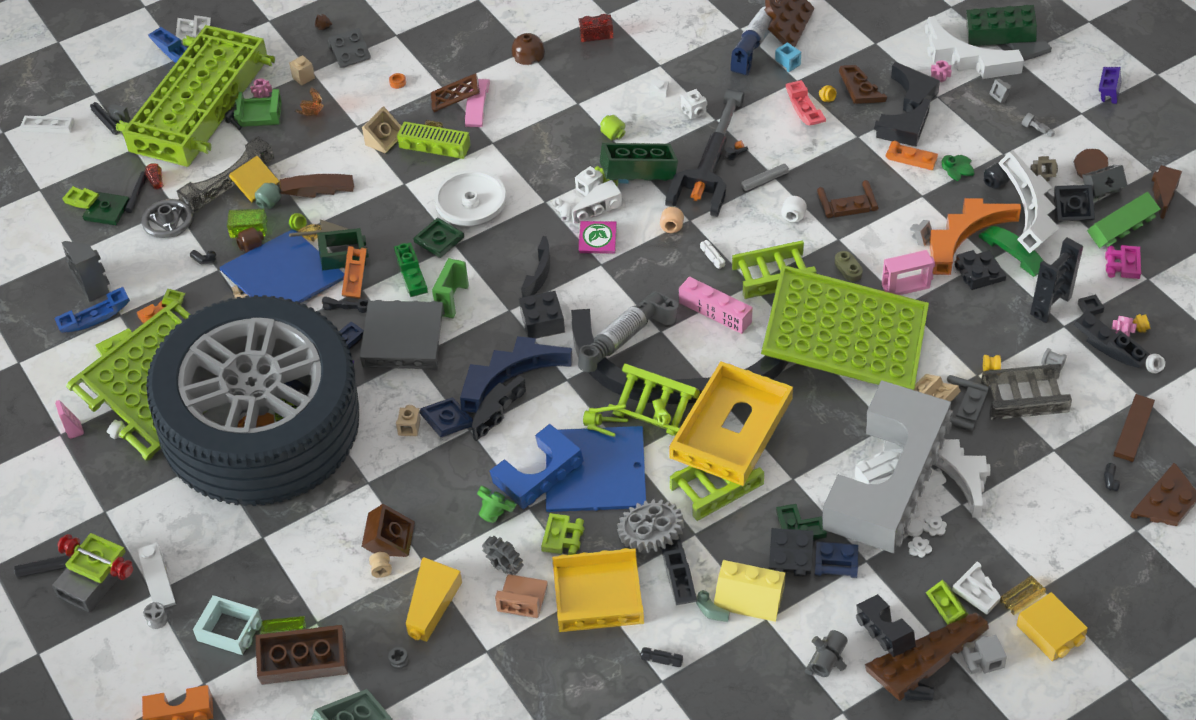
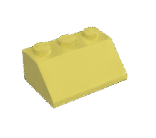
M723 560L718 576L714 604L732 613L776 622L785 587V573Z

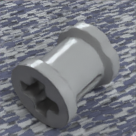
M1047 348L1041 364H1048L1061 371L1067 355L1052 352L1050 348Z

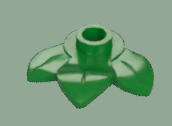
M946 155L943 157L942 168L947 171L952 179L959 181L961 175H975L974 169L970 165L972 160L967 156Z

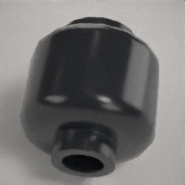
M998 163L991 165L984 171V183L993 189L1002 187L1010 180L1007 173Z

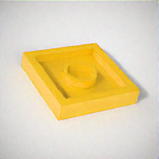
M258 156L229 175L251 203L256 200L255 192L262 184H279V180Z

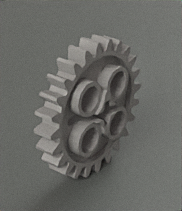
M654 499L649 504L647 501H644L642 506L637 503V508L635 509L629 507L630 513L624 512V517H620V523H617V531L621 543H624L625 547L630 546L631 549L638 548L639 552L646 549L647 553H649L651 548H654L655 551H658L660 546L665 549L666 543L672 545V539L678 540V534H682V528H684V519L680 508L677 509L675 504L671 506L670 501L665 504L663 500L655 503Z

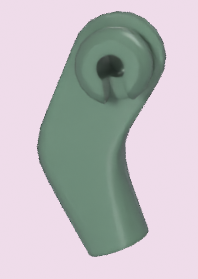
M702 590L698 592L696 604L702 613L709 619L728 622L730 611L716 606L709 598L707 591Z

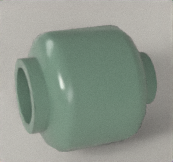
M274 183L262 184L255 192L256 204L260 208H273L281 199L280 188Z

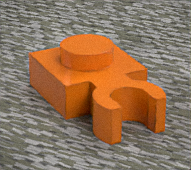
M160 301L158 306L155 307L154 304H151L136 313L144 324L167 305L162 304V301Z

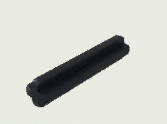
M97 102L90 104L91 111L113 134L116 135L121 132L116 130L117 123Z
M64 555L15 565L14 572L16 577L66 568L65 564L71 557Z

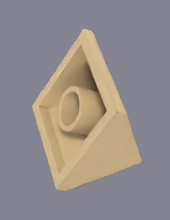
M384 106L362 127L366 146L386 153L398 141L397 134L401 125Z

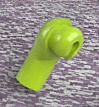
M662 398L653 400L658 423L660 425H668L671 422V415L664 408Z

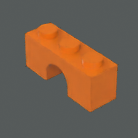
M209 686L187 688L184 702L177 706L169 705L165 693L142 696L143 720L213 719V699Z

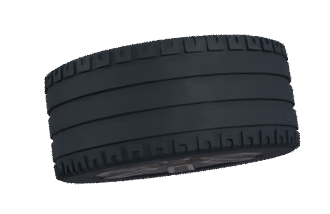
M248 295L243 298L240 296L237 299L229 298L227 301L222 300L220 303L211 304L212 306L203 307V310H198L194 315L191 314L188 316L189 318L183 319L181 324H177L175 329H172L169 335L165 336L164 342L159 344L160 348L156 349V355H153L152 362H150L146 383L148 405L159 443L169 466L176 473L177 477L182 479L185 484H188L191 489L194 488L197 493L201 492L203 496H209L212 500L217 499L218 502L225 501L226 504L234 503V505L243 504V506H248V504H252V506L261 504L263 506L266 503L274 504L277 501L280 503L285 499L291 500V497H298L301 493L305 494L309 489L313 490L317 484H322L323 480H327L330 474H334L335 469L339 468L341 462H344L346 456L349 455L353 442L356 440L359 427V400L354 364L349 347L337 327L333 326V323L327 320L326 316H321L319 311L315 312L314 308H308L306 304L301 305L300 302H293L292 299L286 300L283 297L275 298V296L267 297V295H262V297H258V295L249 297ZM296 379L309 389V393L306 396L284 383ZM283 398V399H285L286 401H288V402H290V403H292V404H294V405H296V406H298V407H297L296 409H294L293 407H291L290 405H288L287 403L283 402V401L280 400V399ZM227 403L231 404L225 426L215 423L203 415V412ZM269 409L283 417V419L272 424L256 427L258 415L266 414ZM247 412L244 427H237L240 415Z

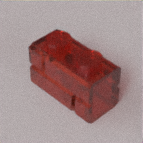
M611 14L578 18L581 42L613 38Z

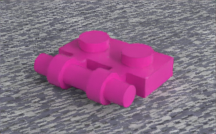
M1121 245L1120 250H1115L1114 246L1107 247L1105 259L1107 260L1106 272L1108 277L1113 278L1115 277V272H1121L1122 278L1140 279V247Z

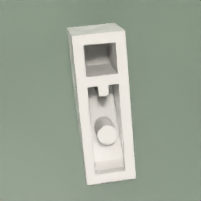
M158 543L138 548L141 566L152 602H159L164 608L176 605Z

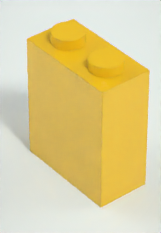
M1052 592L1019 613L1016 624L1052 662L1058 657H1065L1074 646H1081L1086 640L1085 636L1088 627Z

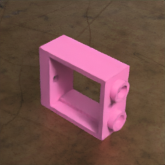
M927 250L884 259L881 284L884 291L903 295L929 289L931 280H933L934 258L930 257ZM922 269L921 274L897 279L898 274Z

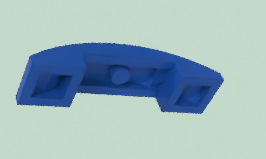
M124 287L106 294L107 300L75 315L71 310L55 317L54 319L60 332L83 330L97 325L118 313L130 301Z

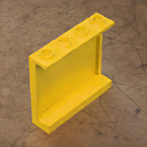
M624 548L614 551L603 550L594 553L583 552L574 555L563 554L552 557L559 632L644 624L636 548Z

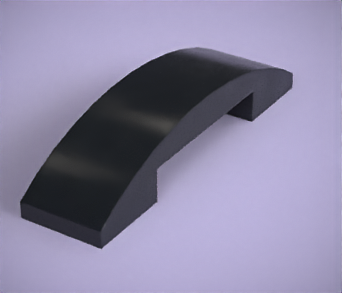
M546 236L542 237L538 246V259L540 262L534 276L526 275L522 285V297L535 295L547 279L550 270V251Z

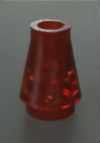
M156 163L147 165L145 175L154 189H161L163 187L162 168Z

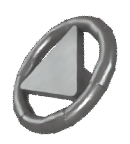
M178 199L161 200L147 208L142 216L141 223L143 229L154 237H173L184 232L190 226L193 220V211L184 201ZM184 209L187 216L186 220L176 228ZM148 219L166 231L152 229Z

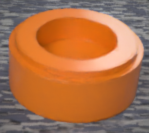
M401 73L391 75L389 77L390 86L395 89L404 87L406 85L405 75Z

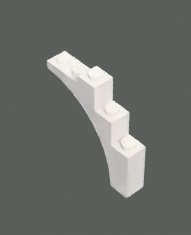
M935 16L928 17V22L925 24V32L929 35L930 39L928 55L932 57L934 63L940 60H952L958 71L976 68L977 72L981 74L982 79L1022 73L1024 59L1019 50H990L967 44L946 32Z
M1012 150L998 164L1007 173L1021 197L1026 218L1023 233L1017 240L1031 253L1059 229L1056 223L1048 216L1056 207L1045 196L1052 187L1041 175L1036 176Z
M945 439L943 449H938L937 454L939 456L935 466L945 471L962 489L970 505L972 517L981 518L982 509H986V498L982 497V493L984 492L986 477L990 476V464L986 463V456H964V448H960L959 439ZM884 440V451L903 452L899 445Z

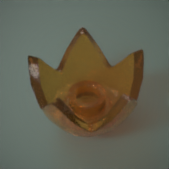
M311 87L309 92L313 100H302L300 106L303 111L296 109L295 112L305 116H312L313 114L317 116L323 108L321 95Z

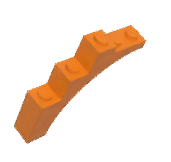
M965 198L963 214H948L946 230H931L929 245L930 256L935 261L933 275H951L955 252L962 242L975 232L991 225L1019 222L1020 204H983V199Z

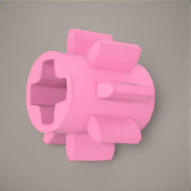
M940 60L936 62V65H931V77L940 80V82L946 81L947 77H951V65H948L946 61Z
M262 78L256 79L253 82L254 86H250L251 92L257 98H267L269 92H272L269 81Z
M1118 316V321L1113 320L1111 329H1115L1116 334L1121 330L1130 337V332L1135 333L1137 324L1132 323L1133 318Z

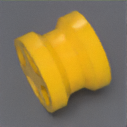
M984 355L983 374H988L989 372L1000 374V355H995L994 357Z

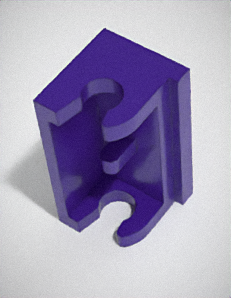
M1103 67L1099 84V92H1101V100L1105 102V96H1110L1112 104H1117L1122 83L1121 67Z

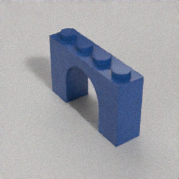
M548 424L535 435L538 448L552 459L550 465L545 470L536 474H525L518 471L504 459L489 471L493 483L523 510L584 462L581 449L551 424Z

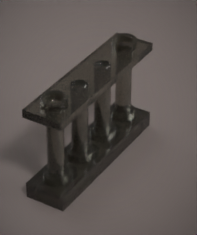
M1061 364L983 371L981 384L990 386L994 398L989 412L991 420L1069 413L1072 403L1071 395H1061L1056 380L1059 379ZM1048 380L1053 396L1042 397L1037 381ZM1029 382L1033 398H1022L1018 383ZM1010 384L1014 399L1002 400L998 385Z

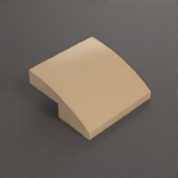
M925 374L915 384L914 388L915 391L950 402L961 392L958 385L943 383L941 376Z

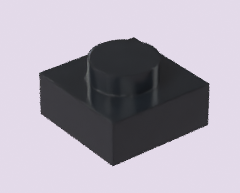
M1096 294L1078 299V306L1083 313L1086 310L1093 315L1104 312L1105 307Z

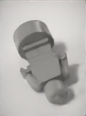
M1027 113L1022 121V125L1027 128L1032 125L1038 131L1044 134L1047 133L1050 137L1055 135L1054 130L1035 120V116L1031 113Z

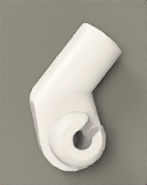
M556 198L553 201V205L561 213V220L564 222L569 221L570 205L560 198Z

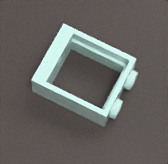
M212 596L193 631L199 642L243 655L246 648L250 647L255 632L260 629L262 619L259 610ZM222 613L248 621L238 640L212 633Z

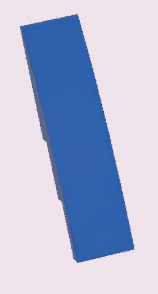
M162 27L148 34L149 38L175 63L187 49V47L182 45L181 39Z

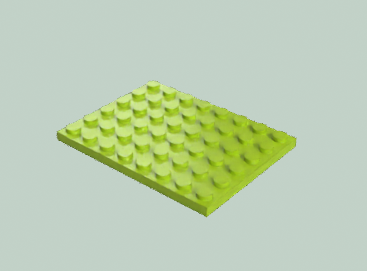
M782 265L761 354L879 385L882 380L914 390L929 303Z

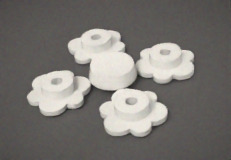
M917 506L916 512L914 514L911 513L909 517L911 522L908 530L904 529L902 534L904 535L906 532L914 537L913 541L908 543L909 553L912 556L918 555L923 558L926 554L932 552V547L927 539H922L919 535L924 530L929 532L931 536L936 534L942 536L945 534L947 524L942 521L941 517L934 516L933 518H926V523L922 525L919 520L915 519L920 516L919 507Z

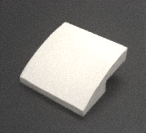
M194 15V20L178 18L176 37L181 39L182 44L183 39H187L186 35L196 38L205 25L210 26L211 18Z

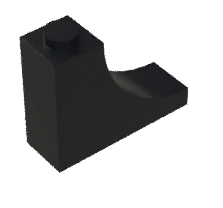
M898 62L892 65L891 78L900 83L907 93L904 97V111L910 112L922 103L923 99L932 101L939 93L940 80Z
M923 99L917 108L904 114H881L880 119L876 120L874 130L877 131L876 138L897 141L917 147L929 114L931 100Z

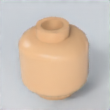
M677 207L664 209L660 218L661 228L667 233H677L680 231L684 221L683 212Z

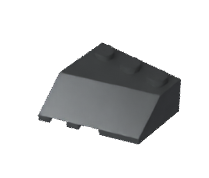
M61 242L67 257L66 261L69 264L68 268L89 302L110 293L107 286L110 282L107 276L103 275L105 269L102 263L99 262L101 257L98 251L93 250L89 244Z

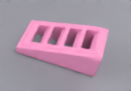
M60 400L56 401L58 414L68 438L72 439L83 435L84 431L80 420Z

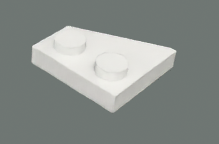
M976 562L953 585L952 591L987 615L1000 602L1001 597L997 590L993 588L989 577H985L981 570V564Z

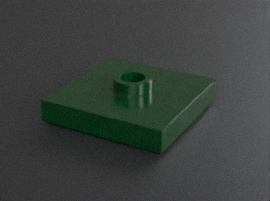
M96 192L99 194V197L84 212L82 216L84 221L116 226L125 211L129 197Z
M437 217L418 233L413 240L414 243L441 258L465 236L462 231Z

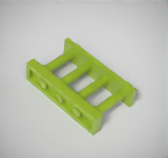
M803 240L732 255V269H741L745 281H743L744 299L776 292L780 274L770 275L766 263L776 261L781 271L782 265H785L784 259L794 257L798 269L817 274L814 266L806 268L801 257L804 251ZM759 265L763 277L753 279L748 267Z
M624 363L622 371L627 374L626 378L628 379L618 405L627 404L635 381L638 379L644 380L645 387L635 412L623 408L612 410V414L621 418L626 415L666 429L667 434L676 436L680 429L678 427L688 400H691L692 397L698 399L700 391L695 387ZM656 385L662 387L663 393L661 398L664 408L667 405L670 394H673L674 391L681 393V399L671 425H660L656 413L653 419L642 415L652 388H655Z
M692 466L676 471L670 476V489L673 491L681 487L693 501L692 516L696 521L764 485V471L760 467L752 470L744 486L723 479L727 485L720 489H717L704 474L706 473L705 471ZM698 478L710 494L700 498L688 482Z

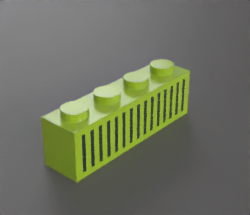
M403 122L397 134L399 148L464 159L470 147L469 132Z

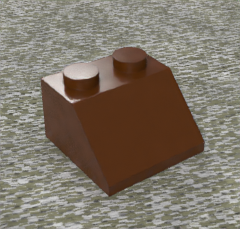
M381 504L368 513L361 547L374 554L385 552L389 556L407 557L410 552L415 521L385 504Z

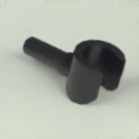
M228 110L224 114L225 122L231 123L238 130H241L242 127L234 120V112Z
M727 147L725 151L728 153L724 156L734 160L739 153L748 151V147L736 150Z

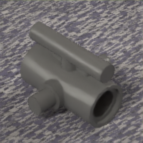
M831 630L827 637H823L822 640L815 636L812 639V643L816 646V652L806 667L805 672L808 675L815 673L821 677H828L833 667L843 671L847 665L842 661L843 658L840 655L848 642L847 637L836 630Z

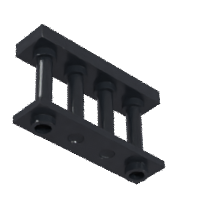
M1068 237L1062 242L1060 256L1051 265L1045 261L1040 263L1030 314L1044 323L1048 322L1051 306L1059 298L1067 302L1072 298L1083 245Z

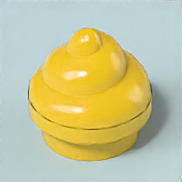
M830 85L824 86L819 91L821 100L827 103L834 101L837 95L836 89Z
M1138 314L1133 319L1132 323L1137 324L1136 330L1138 332L1145 333L1147 332L1146 330L1151 329L1146 314L1142 316Z

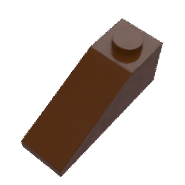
M1163 165L1160 166L1158 172H1154L1152 182H1154L1153 193L1156 203L1160 208L1159 215L1162 219L1165 218L1182 174L1180 170Z

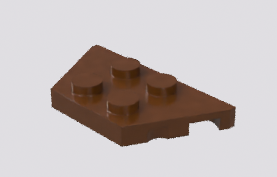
M1173 463L1131 512L1130 517L1137 519L1138 516L1150 518V522H1162L1166 525L1178 526L1196 504V490L1177 464Z

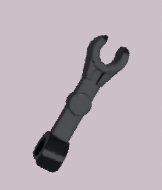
M323 297L322 308L324 310L350 308L366 313L368 300L361 299L358 302H348L347 300L337 301L330 297Z

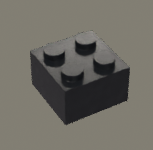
M556 291L519 298L520 313L527 337L541 338L565 333L564 317Z

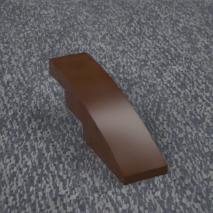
M346 174L300 175L280 179L279 181L280 194L315 198L316 193L334 195L335 190L353 192L354 189L353 175Z

